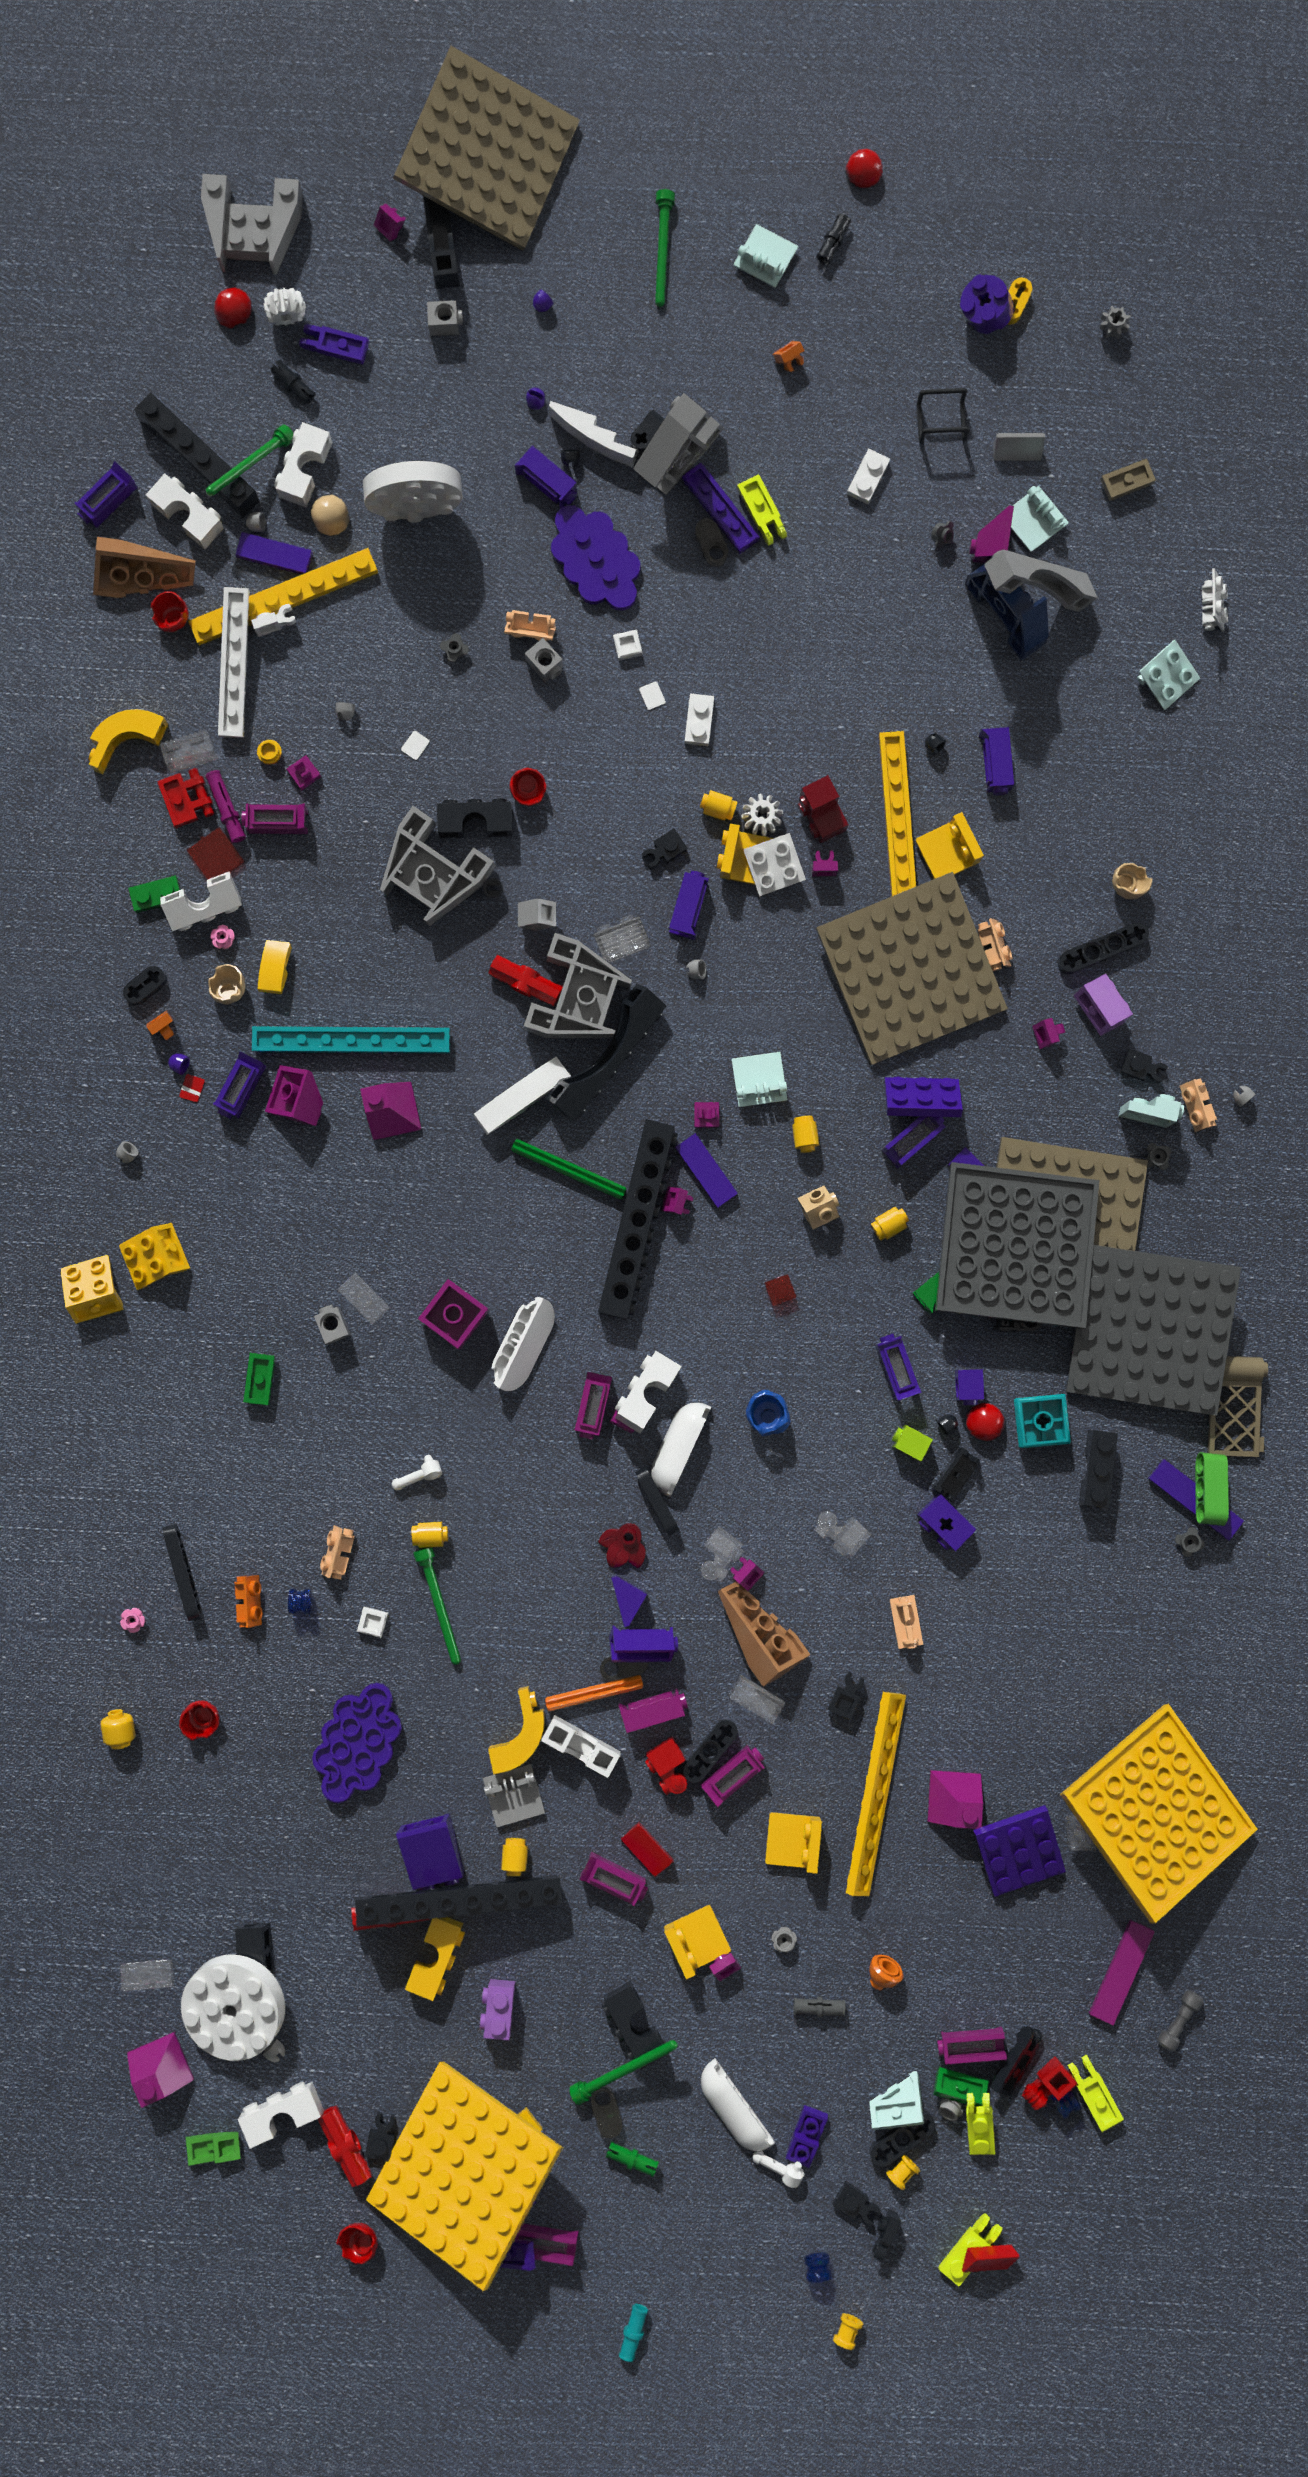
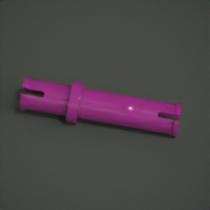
M220 770L208 772L205 777L220 811L221 823L225 824L231 843L245 840L246 835L239 821V812L234 809Z

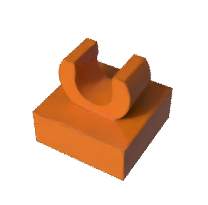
M792 341L773 353V356L777 363L784 364L786 371L792 372L794 370L791 366V361L796 359L798 365H803L804 359L799 354L805 350L801 342Z
M167 1010L146 1024L147 1029L152 1035L159 1031L165 1040L174 1035V1032L168 1025L173 1021V1018Z

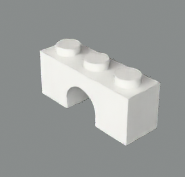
M302 422L300 429H296L294 432L292 449L284 457V469L282 474L279 473L276 477L275 488L279 498L307 507L315 484L312 476L302 473L301 468L308 461H317L324 464L332 445L330 432Z
M164 474L146 494L149 503L167 519L179 510L189 511V518L182 526L186 534L205 550L224 529L220 521L221 516L213 508L207 509L202 505L203 501L195 493L189 494L184 490L185 486L176 477L171 479Z
M230 871L207 880L210 896L204 902H192L186 896L184 889L160 898L161 907L172 931L177 929L179 931L187 930L193 926V923L199 921L208 922L214 919L215 915L222 912L226 914L232 913L239 908L238 906L242 905L241 897Z
M655 1351L652 1357L646 1356L640 1366L644 1370L639 1378L634 1376L627 1387L631 1390L627 1398L622 1396L615 1407V1410L618 1411L615 1418L640 1434L656 1407L645 1400L644 1390L648 1387H657L666 1392L681 1368L679 1364Z
M554 1715L541 1740L562 1753L566 1752L583 1761L587 1767L607 1778L618 1761L621 1752Z
M300 2082L292 2086L290 2092L281 2095V2092H277L266 2098L267 2102L258 2105L255 2102L244 2107L238 2121L249 2148H252L274 2138L277 2132L273 2121L274 2115L278 2113L289 2114L294 2119L298 2128L320 2118L324 2109L313 2082L306 2085L304 2082Z

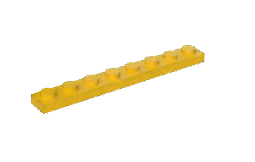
M366 548L249 596L248 626L252 625L251 620L256 619L259 614L265 612L270 614L275 612L277 614L280 607L285 604H290L291 608L377 574L378 570L369 549ZM223 607L188 621L199 646L222 637Z
M904 731L879 733L891 897L916 887Z
M883 1692L880 1701L865 1791L861 1803L860 1818L856 1830V1840L852 1852L851 1867L847 1879L846 1894L852 1896L870 1895L906 1695L900 1693Z

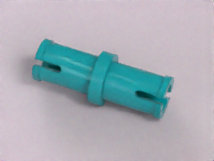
M641 2304L632 2305L628 2325L623 2330L625 2336L619 2357L627 2362L635 2360L639 2340H642L644 2335L642 2329L648 2308Z

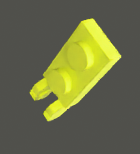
M758 474L738 484L737 490L758 530L761 531L766 544L769 546L774 543L773 536L767 527L774 523L777 534L781 539L786 538L787 532L780 520V514L760 475Z
M1085 2055L1081 2057L1082 2062L1091 2076L1082 2080L1079 2075L1080 2072L1073 2062L1068 2067L1078 2083L1076 2086L1101 2132H1104L1123 2121L1124 2118L1100 2074L1095 2071L1088 2056Z
M967 2093L968 2107H966L969 2153L970 2155H995L992 2106H990L989 2093H983V2106H975L973 2093Z
M985 2213L979 2217L972 2227L970 2226L938 2267L944 2275L959 2287L971 2273H963L962 2271L967 2248L991 2246L1002 2232V2227L995 2224L985 2237L979 2234L990 2220V2217Z

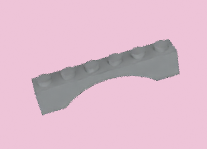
M1004 549L993 554L992 558L984 564L995 590L1010 594L1022 584H1031L1049 593L1066 609L1080 612L1098 598L1087 573Z

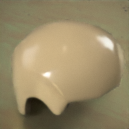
M326 495L316 500L312 505L311 516L320 533L328 536L338 535L347 528L350 516L342 499L334 495Z
M1124 863L1114 871L1112 884L1116 893L1124 899H1137L1150 890L1152 878L1147 877L1146 868L1137 866L1134 863Z
M230 964L216 967L214 976L208 980L209 994L216 1002L226 1005L240 1000L246 989L245 978L236 966Z

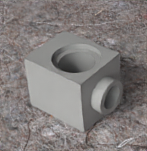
M456 301L427 302L430 336L459 335V325H463L462 310H457ZM443 316L451 317L447 321L440 320V318Z
M544 638L525 653L526 662L544 682L550 678L552 680L555 679L562 672V658ZM543 658L552 660L548 666H543L539 662Z
M537 898L518 903V927L535 931L556 927V902Z
M328 1305L319 1309L320 1314L314 1316L325 1344L329 1345L351 1336L341 1308H333V1305ZM329 1317H336L338 1326L334 1330H328L326 1327L327 1319Z

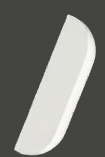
M536 1297L527 1306L523 1304L517 1311L492 1363L495 1377L494 1384L504 1391H513L523 1385L529 1377L554 1324V1309L548 1300Z
M690 1403L680 1408L675 1414L651 1467V1477L662 1494L671 1497L711 1409L710 1406L703 1403Z
M716 2058L713 2059L705 2067L701 2076V2088L704 2096L741 2146L752 2151H761L775 2144L774 2139Z

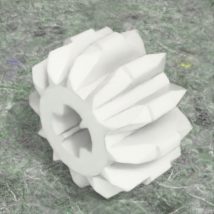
M283 288L280 290L274 289V292L267 293V297L264 299V311L269 322L275 323L277 326L281 324L287 326V324L295 325V322L302 321V317L305 316L306 307L301 292L295 291L294 288Z
M758 794V801L750 797V805H743V810L746 813L741 815V819L747 821L744 826L745 829L754 827L752 831L754 835L757 834L758 830H761V835L766 836V829L774 833L776 831L774 825L780 826L782 823L778 817L783 815V811L777 809L780 803L776 801L771 804V795L766 800H763V795ZM760 811L761 814L766 812V819L762 816L758 818V812Z

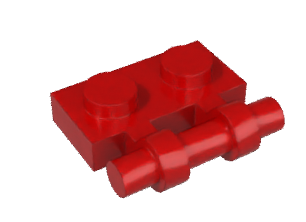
M197 768L188 771L191 779L187 781L183 780L181 773L157 781L175 828L198 821L195 812L202 809L205 817L214 815L212 799L206 793L204 787L206 783L203 776H200ZM195 789L198 797L197 800L191 801L188 793L189 790Z

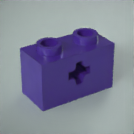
M937 1494L917 1514L921 1518L918 1523L928 1533L933 1530L939 1536L936 1541L945 1550L951 1548L956 1551L976 1531L941 1494ZM941 1519L950 1520L948 1522L949 1529H940L942 1525Z

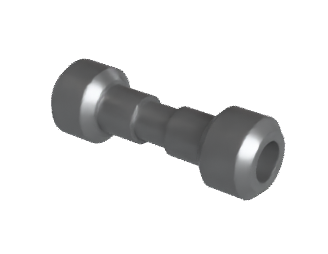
M1191 1990L1185 1991L1181 1998L1183 2004L1178 2011L1174 2022L1172 2021L1168 2030H1163L1157 2039L1162 2047L1171 2052L1175 2051L1180 2044L1178 2037L1183 2031L1186 2021L1190 2019L1194 2011H1199L1204 2003L1203 1998Z

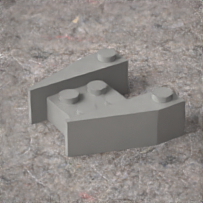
M203 174L201 200L221 270L223 272L226 271V259L269 261L273 274L277 275L302 215L303 192L299 180L275 178L273 206L231 204L232 190L227 175Z
M684 393L681 397L677 396L670 405V412L633 468L655 488H659L666 495L708 450L724 429L723 426Z
M412 806L398 826L380 890L384 895L388 896L396 885L430 908L424 921L431 926L480 889L496 868L493 860L473 847L461 866L458 867L424 844L436 824L432 818Z
M555 933L546 961L569 969L556 1010L531 1003L523 1030L545 1038H613L615 1030L604 1027L603 1023L616 985L629 989L632 980L580 941Z

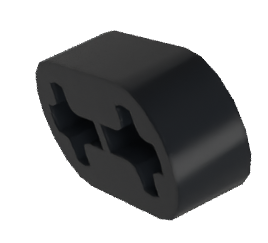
M156 966L146 968L126 984L123 989L124 998L133 1005L144 1003L163 988L167 981L166 974ZM151 973L156 975L160 973L158 983L152 981L146 985L151 980ZM144 986V988H142L138 992L140 995L139 998H130V996L132 995L131 989L135 988L136 990H139L141 987Z

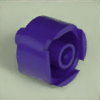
M976 275L962 292L960 307L971 327L977 332L990 334L999 328L1001 330L1010 322L1014 312V304L1011 294L1000 278L993 275Z

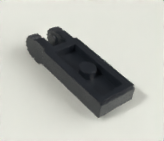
M1024 2026L1020 2029V2032L1016 2035L1017 2043L1010 2049L1007 2054V2060L994 2076V2081L990 2088L996 2093L1007 2096L1012 2095L1035 2056L1040 2042H1042L1043 2035L1040 2030L1032 2029L1029 2026Z

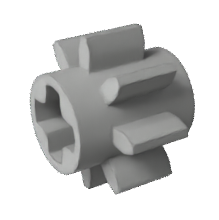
M1111 306L1109 314L1106 312L1102 313L1100 319L1103 322L1099 329L1104 330L1106 338L1111 336L1119 339L1121 331L1127 333L1129 325L1126 323L1129 322L1130 315L1125 314L1123 307L1121 309H1114Z

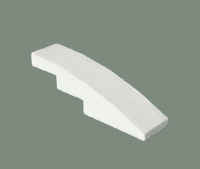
M550 401V416L568 433L604 456L634 467L636 449L617 443L616 432L597 427L596 416Z
M555 1057L474 1113L473 1117L488 1135L545 1097L560 1079L570 1077V1074L558 1058Z

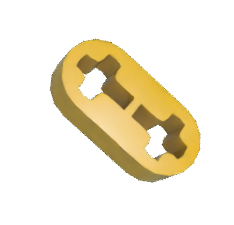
M1026 278L1015 279L1008 290L1013 304L1016 305L1008 325L1018 322L1030 298L1032 284ZM1020 287L1025 288L1020 298L1016 297L1018 289Z

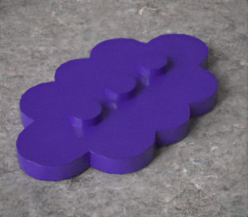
M574 505L562 507L555 516V527L559 534L551 543V554L555 561L564 565L566 580L571 584L578 585L581 598L589 604H599L606 600L616 610L631 608L637 598L636 587L633 581L640 574V561L633 552L628 551L626 536L621 532L613 530L611 518L603 512H592L585 515L579 507Z
M382 1683L369 1684L363 1689L360 1696L350 1694L338 1699L333 1708L334 1718L326 1722L322 1727L321 1736L323 1743L313 1752L312 1761L316 1770L325 1775L321 1788L323 1795L330 1802L341 1803L348 1800L355 1789L368 1791L376 1787L381 1779V1767L389 1763L393 1756L391 1743L401 1734L402 1723L399 1716L390 1711L393 1702L392 1692L389 1687Z

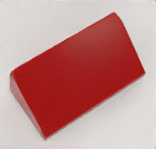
M640 1822L621 1838L623 1843L654 1877L673 1862V1858Z
M1012 2245L967 2248L962 2271L964 2273L1008 2269L1019 2259V2254Z

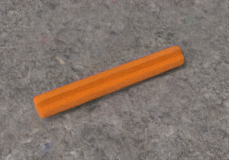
M641 1675L631 1676L550 1696L545 1699L547 1710L553 1711L642 1689L643 1681Z

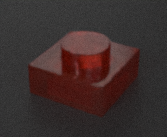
M788 1274L764 1283L773 1306L796 1298Z

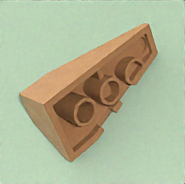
M97 537L93 595L120 598L126 597V594L140 592V594L148 593L149 590L161 588L168 590L194 584L195 560L124 540Z
M737 1581L718 1591L748 1666L763 1687L777 1680L810 1656V1653L798 1636L790 1628L786 1631L776 1622L778 1618L773 1613L767 1614L760 1607L759 1601Z

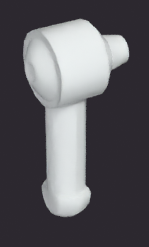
M426 1455L421 1470L399 1479H394L392 1481L393 1489L401 1490L403 1487L423 1479H437L442 1475L439 1461L433 1460L431 1455Z
M756 2151L753 2154L754 2163L761 2164L782 2175V2180L787 2186L791 2188L799 2186L804 2177V2171L800 2162L785 2166L763 2154V2151Z

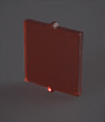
M220 827L206 837L202 836L199 842L187 849V852L207 879L229 871L231 872L244 863V860Z

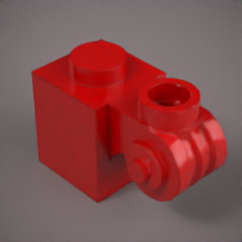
M670 1736L646 1753L648 1759L645 1761L653 1774L657 1772L662 1778L659 1784L666 1795L670 1793L680 1794L687 1787V1780L684 1774L674 1773V1768L686 1761V1758L674 1738Z
M1054 2056L1037 2072L1039 2077L1025 2087L1022 2097L1027 2100L1028 2104H1031L1034 2110H1038L1047 2105L1048 2096L1053 2094L1059 2101L1078 2083L1058 2058Z

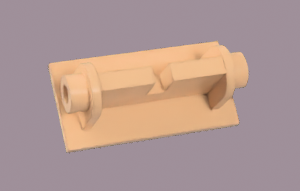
M512 610V612H507V624L504 633L518 638L525 636L539 641L542 638L553 640L556 619L551 618L550 615L534 613L532 622L529 621L528 612Z
M990 918V925H988V922L978 924L979 929L977 931L982 946L992 945L991 949L985 950L992 971L1002 969L1001 964L1011 967L1010 960L1013 957L1009 946H1005L1003 940L1005 931L1001 922L998 923L997 920Z
M1201 1078L1180 1085L1182 1098L1185 1101L1190 1122L1195 1132L1216 1126L1215 1121L1217 1120L1212 1104L1204 1106L1203 1101L1210 1098L1205 1086L1206 1084L1205 1082L1202 1083Z
M333 1526V1530L327 1536V1554L322 1557L320 1564L322 1575L330 1578L332 1573V1578L340 1580L342 1575H345L349 1558L340 1555L342 1551L351 1553L355 1538L353 1535L354 1530L346 1528L343 1530L338 1526Z
M910 1595L890 1599L898 1649H911L923 1645L915 1596Z

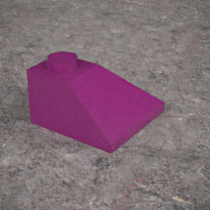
M1009 505L981 529L975 539H971L969 554H973L972 562L986 563L996 552L1003 549L1008 551L1014 506Z
M280 1065L265 1112L302 1124L316 1126L321 1116L323 1100L313 1073L309 1070Z
M412 1082L384 1083L360 1089L373 1140L422 1130Z
M930 1770L927 1821L957 1828L978 1829L982 1827L983 1797L981 1774Z
M175 2031L127 2053L131 2084L141 2108L167 2097L194 2080Z

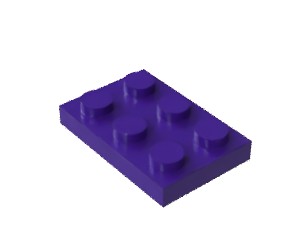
M885 1077L884 1090L887 1116L962 1117L963 1109L959 1079Z

